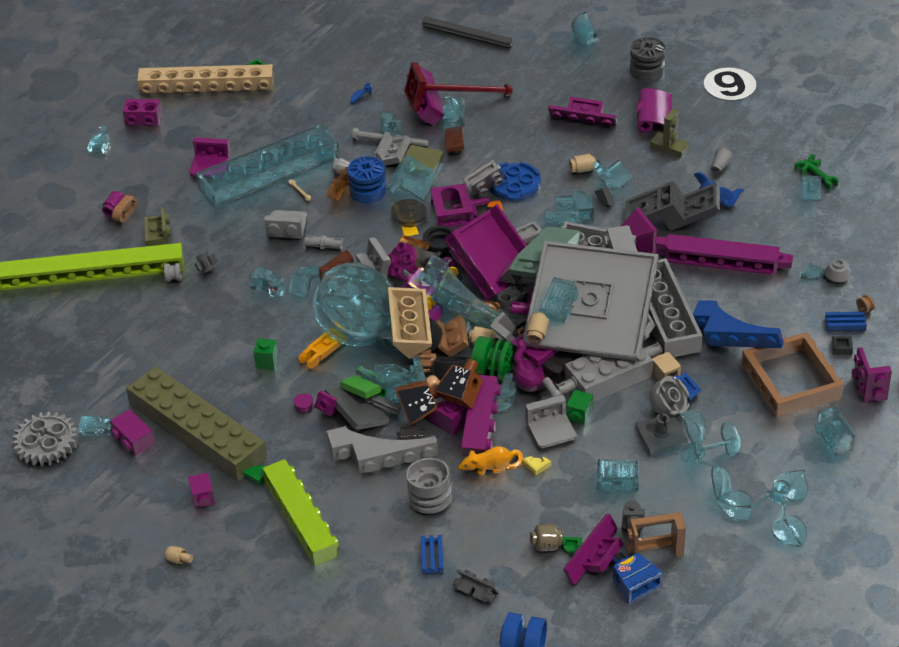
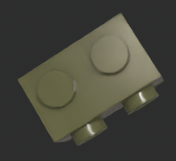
M161 207V215L144 217L146 246L168 244V236H171L170 225L167 224H170L169 213H165L164 207Z

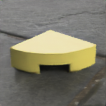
M532 456L522 459L523 465L535 476L551 467V461L545 457L532 458Z

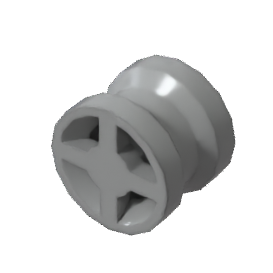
M180 263L164 265L166 282L171 280L181 281Z

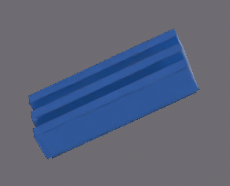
M826 312L827 331L866 330L865 313Z
M429 535V538L421 536L422 574L444 573L442 535H438V538H433V535ZM425 544H430L431 568H426ZM434 544H438L439 568H435Z

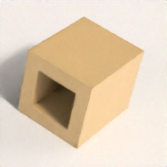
M669 352L652 358L653 375L658 381L667 376H671L670 378H673L675 375L681 376V365Z

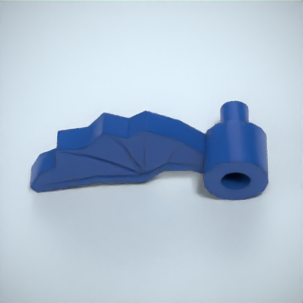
M366 83L364 85L365 89H360L353 93L350 100L351 104L355 103L365 93L369 92V94H372L373 88L371 83Z

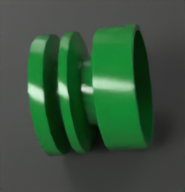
M479 336L476 339L471 359L479 364L475 373L487 376L490 371V376H496L500 382H506L513 365V342L506 341L504 344L503 340H498L494 348L493 338Z

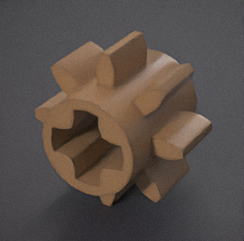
M426 349L421 354L416 355L417 369L422 368V373L431 372V368H434L433 361L436 359V353H431V349Z

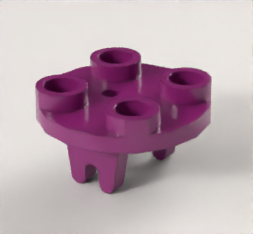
M399 242L392 252L387 255L391 260L388 274L393 278L399 279L398 277L404 269L410 273H413V270H418V267L415 265L416 250L408 243Z

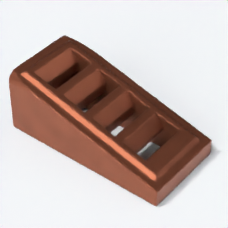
M348 250L343 251L319 268L321 284L354 271L353 256Z

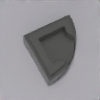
M608 187L594 191L597 198L604 205L610 206L614 204Z

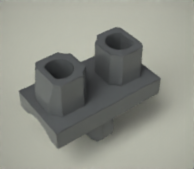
M629 501L623 507L621 529H626V535L627 529L630 528V519L645 517V509H642L636 501ZM643 527L637 530L638 538H640V530L643 529Z

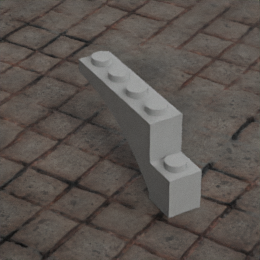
M346 426L327 430L328 446L333 461L354 457L359 474L438 456L435 436L411 440H390L359 434L348 430Z

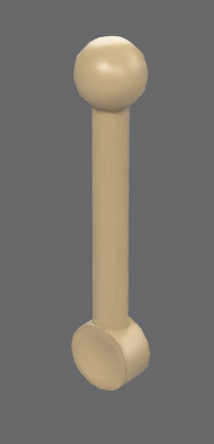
M291 179L288 181L289 186L294 187L305 197V201L311 200V196L301 190L296 185L295 180Z

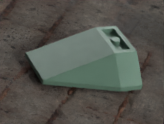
M547 226L507 265L499 278L500 282L517 284L521 276L536 278L544 241L579 245L580 231Z

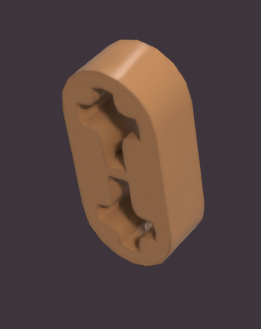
M125 195L113 210V221L124 223L137 207V198L135 196Z

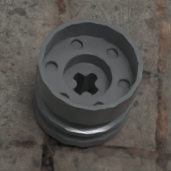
M642 37L633 41L630 52V73L633 77L643 81H653L663 76L665 73L666 53L664 42L654 37Z

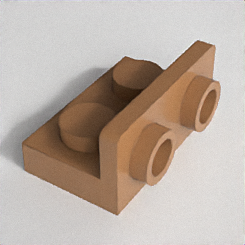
M461 315L450 320L447 324L442 323L440 320L435 321L442 328L443 335L438 344V349L442 353L445 352L448 356H454L469 346L465 319Z

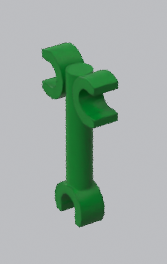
M814 154L809 155L808 160L805 159L795 163V170L801 168L800 174L804 175L809 169L825 182L826 189L830 190L832 184L838 186L839 180L837 177L828 176L818 168L821 166V159L815 161Z

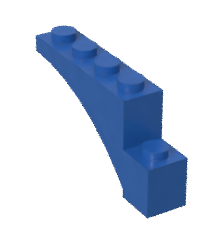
M699 300L693 312L699 329L704 330L707 346L782 348L784 345L780 328L762 327L738 320L724 312L718 306L717 301Z

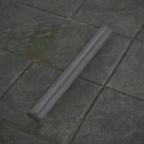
M430 17L422 19V25L425 27L508 48L513 44V39Z

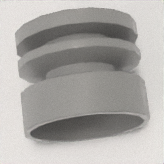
M423 458L413 462L406 471L409 503L412 508L426 514L438 513L447 508L452 500L449 467L445 462L435 458Z

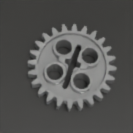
M48 411L46 416H43L40 412L37 418L32 415V420L24 419L25 424H18L19 429H15V435H12V445L15 454L19 456L20 460L24 459L26 464L31 461L33 466L37 462H40L41 466L44 465V462H48L51 465L52 460L59 463L60 457L66 459V453L72 454V448H76V442L79 441L75 422H72L71 418L66 419L65 414L59 417L58 412L52 416L50 411Z

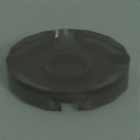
M415 199L399 200L391 208L392 220L395 223H400V226L403 227L418 226L427 217L425 205Z

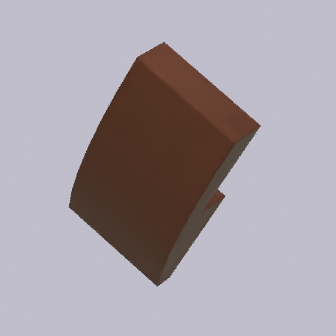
M462 126L445 129L447 152L458 153L464 149Z

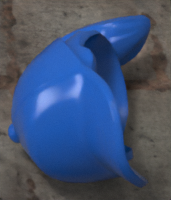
M697 172L694 174L700 183L699 189L715 183L711 182L703 173ZM720 187V204L726 208L732 207L744 189L739 188L731 192L728 188Z

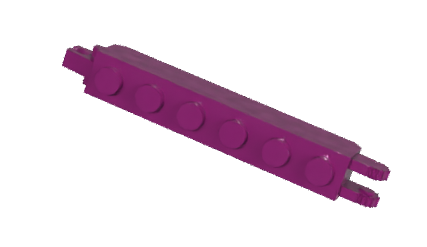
M668 234V237L658 236L656 241V254L665 256L668 263L774 275L777 273V268H792L793 255L779 252L780 247L674 234Z

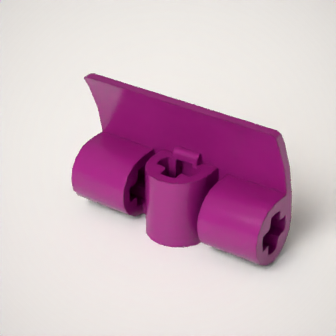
M644 88L639 92V102L637 103V128L639 131H651L653 123L664 126V118L672 109V95L670 93L652 88Z

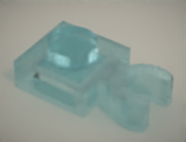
M82 416L78 428L79 436H99L100 432L111 435V427L109 426H111L110 420L113 418L102 420V416Z

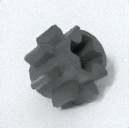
M207 251L196 257L198 262L194 263L198 271L203 270L205 274L217 268L215 263L218 259L215 253L210 255Z

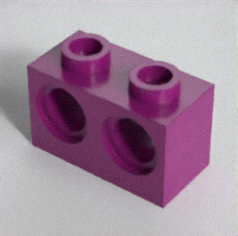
M126 99L122 111L125 125L159 126L162 115L160 99Z

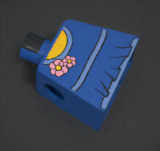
M619 552L613 557L612 561L615 563L613 566V580L628 604L662 586L663 572L640 553H635L627 558L622 552Z

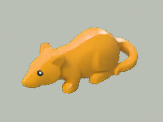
M501 446L493 447L480 454H475L471 450L469 456L463 459L458 469L465 471L478 468L477 474L480 476L484 475L487 469L492 470L493 473H498L521 466L523 454L517 449L509 451ZM513 457L518 458L517 462L510 464Z

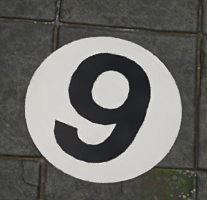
M720 68L710 72L705 77L704 87L711 95L717 98L738 100L748 97L755 91L756 80L744 70Z

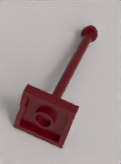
M411 62L404 89L414 111L420 110L425 90L502 93L505 97L511 96L513 93V87L509 84H505L504 87L427 84L419 64Z

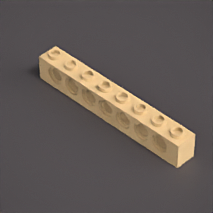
M273 64L139 68L137 82L139 94L273 90L274 72Z

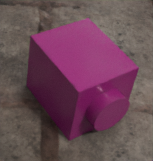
M208 472L188 477L194 508L215 504Z

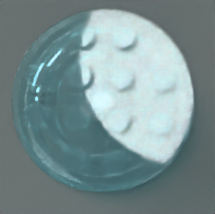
M360 263L339 264L331 268L324 275L314 291L313 310L315 317L328 335L343 344L357 347L372 345L381 340L391 328L387 289L392 287V285L380 272L370 266Z

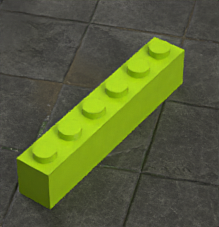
M285 459L263 467L264 482L313 565L317 566L338 557V540L335 535L331 536L329 525L326 521H322L320 510L318 507L313 506L311 495L305 493L303 482L301 479L296 478L294 467L292 465L289 466Z

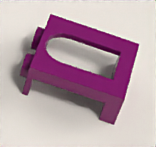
M466 183L430 188L431 204L433 203L437 226L462 227L474 220L473 208ZM461 200L462 208L445 210L443 202Z

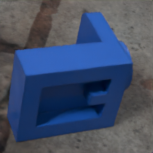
M686 372L680 377L678 375L673 377V379L681 380L689 392L687 402L701 391Z

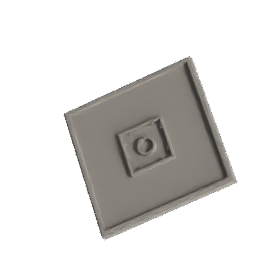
M544 241L523 337L526 346L640 361L659 254ZM537 312L545 314L549 319L547 332L541 343L530 342L526 335L530 316Z

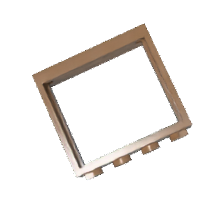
M807 332L784 338L782 348L753 347L742 352L741 365L776 418L841 399L844 388L842 379L838 378L835 374L833 366L828 364L823 352L819 351L815 341L810 338ZM804 350L827 385L782 398L759 362Z

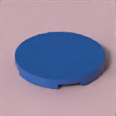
M505 162L499 164L505 179H503L500 185L493 186L489 190L495 196L504 200H524L535 195L540 189V173L535 167L524 162H520V164H508Z

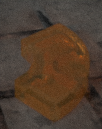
M348 167L340 170L339 177L333 179L326 195L328 198L339 200L343 190L349 186Z
M400 235L399 242L429 249L430 243L405 235Z

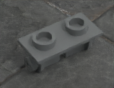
M457 569L460 577L459 579L455 578L453 581V586H455L456 590L470 595L474 588L475 591L472 596L485 603L493 601V592L499 594L493 581L487 578L480 580L476 578L477 575L469 570L463 572Z

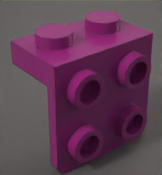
M194 137L193 147L195 156L189 171L190 176L224 177L231 156L229 139Z
M857 348V354L854 355L855 369H852V378L857 382L858 394H861L864 402L887 400L892 375L890 366L870 368L863 348Z

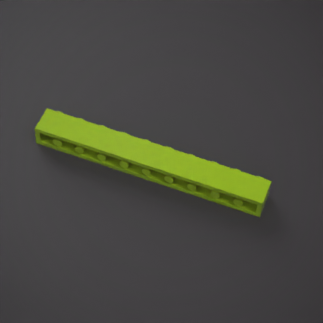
M182 243L0 262V291L164 273L165 264L175 265L180 263L181 271H184Z

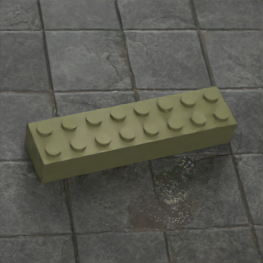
M153 367L126 387L130 405L235 480L239 481L243 478L244 470L257 466L267 459L265 441L158 367Z

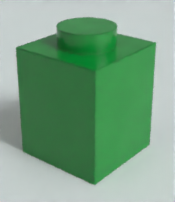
M257 338L253 351L255 367L258 369L275 370L279 357L277 340Z
M574 390L566 405V415L570 421L585 425L593 409V394Z

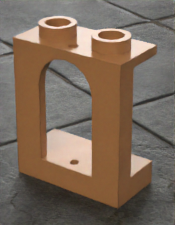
M681 512L630 519V528L627 529L629 542H626L628 555H634L638 551L672 546L675 557L684 556L686 527ZM672 523L671 534L638 538L637 530L639 528Z

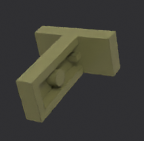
M671 109L664 118V132H657L650 141V147L682 158L689 149V142L678 139L679 111Z

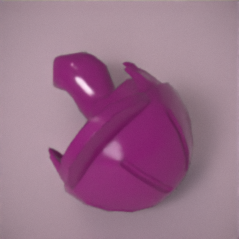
M520 339L517 342V351L513 356L516 365L514 370L515 382L526 392L540 391L545 387L542 382L545 378L543 367H535L531 361L523 358L527 346L525 340Z

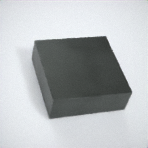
M832 336L833 355H853L852 337Z

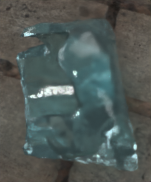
M460 96L444 97L449 103L443 105V114H445L442 119L443 122L464 128L465 100Z

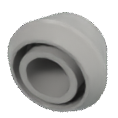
M842 259L832 260L825 269V276L833 283H843L851 275L848 264Z

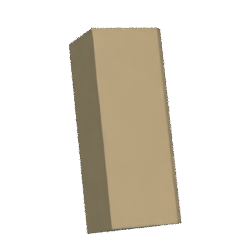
M388 287L392 343L407 358L411 359L432 346L426 289Z

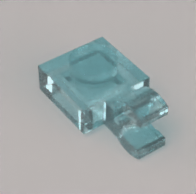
M100 125L98 136L93 135L88 144V152L106 153L110 144L109 132H106L107 126Z

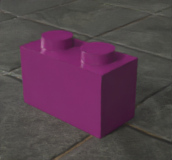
M130 409L110 420V433L115 440H119L124 449L130 451L134 456L155 445L153 431Z

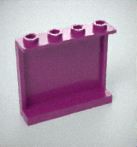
M498 204L460 229L454 230L443 239L486 301L512 285V283L500 282L499 278L507 265L527 246Z

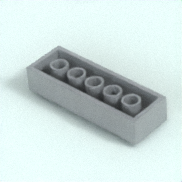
M667 259L658 260L649 308V315L655 323V327L652 329L653 336L656 342L661 345L662 354L669 352L673 357L699 353L702 348L703 335Z

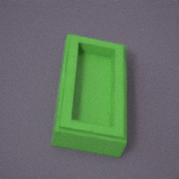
M356 375L340 381L342 389L365 399L381 393L380 385Z

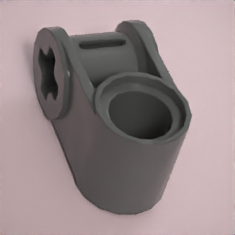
M518 283L512 284L498 293L497 303L500 304V309L510 310L511 301L528 303L530 291H525Z

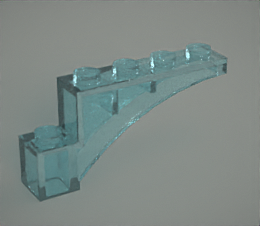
M432 254L419 277L420 280L435 287L430 299L480 327L492 329L490 325L500 313L490 308L471 293L452 272L448 262Z

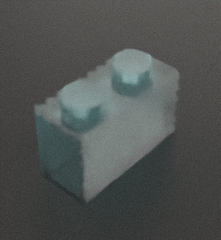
M553 277L539 312L545 314L549 320L565 323L566 318H569L571 315L572 303L577 300L579 295L575 282Z
M597 460V490L605 492L612 490H622L624 492L638 491L639 461Z

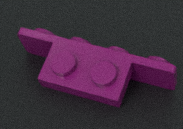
M570 96L568 108L553 105L548 107L549 114L554 118L564 117L572 121L583 120L591 124L596 122L602 123L605 126L617 125L615 115L602 113L604 108L603 101Z
M606 513L563 568L570 584L576 585L586 571L602 573L624 545L621 538L612 537L618 528L611 514Z

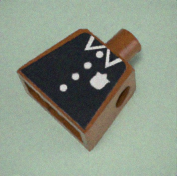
M468 358L464 367L452 365L434 391L446 401L472 409L483 382L482 378L475 373L479 364Z
M426 380L394 387L410 425L438 408L434 400L440 397L434 391L436 386L430 388Z

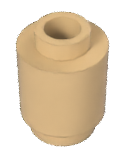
M590 153L574 156L573 159H569L570 170L572 173L576 172V174L593 171L596 166L595 157L591 156Z
M537 312L530 316L526 330L527 339L530 342L541 343L545 338L549 319L545 314Z
M475 326L474 330L471 329L469 333V341L472 342V345L475 344L479 336L493 338L494 347L498 339L495 337L497 334L493 329Z

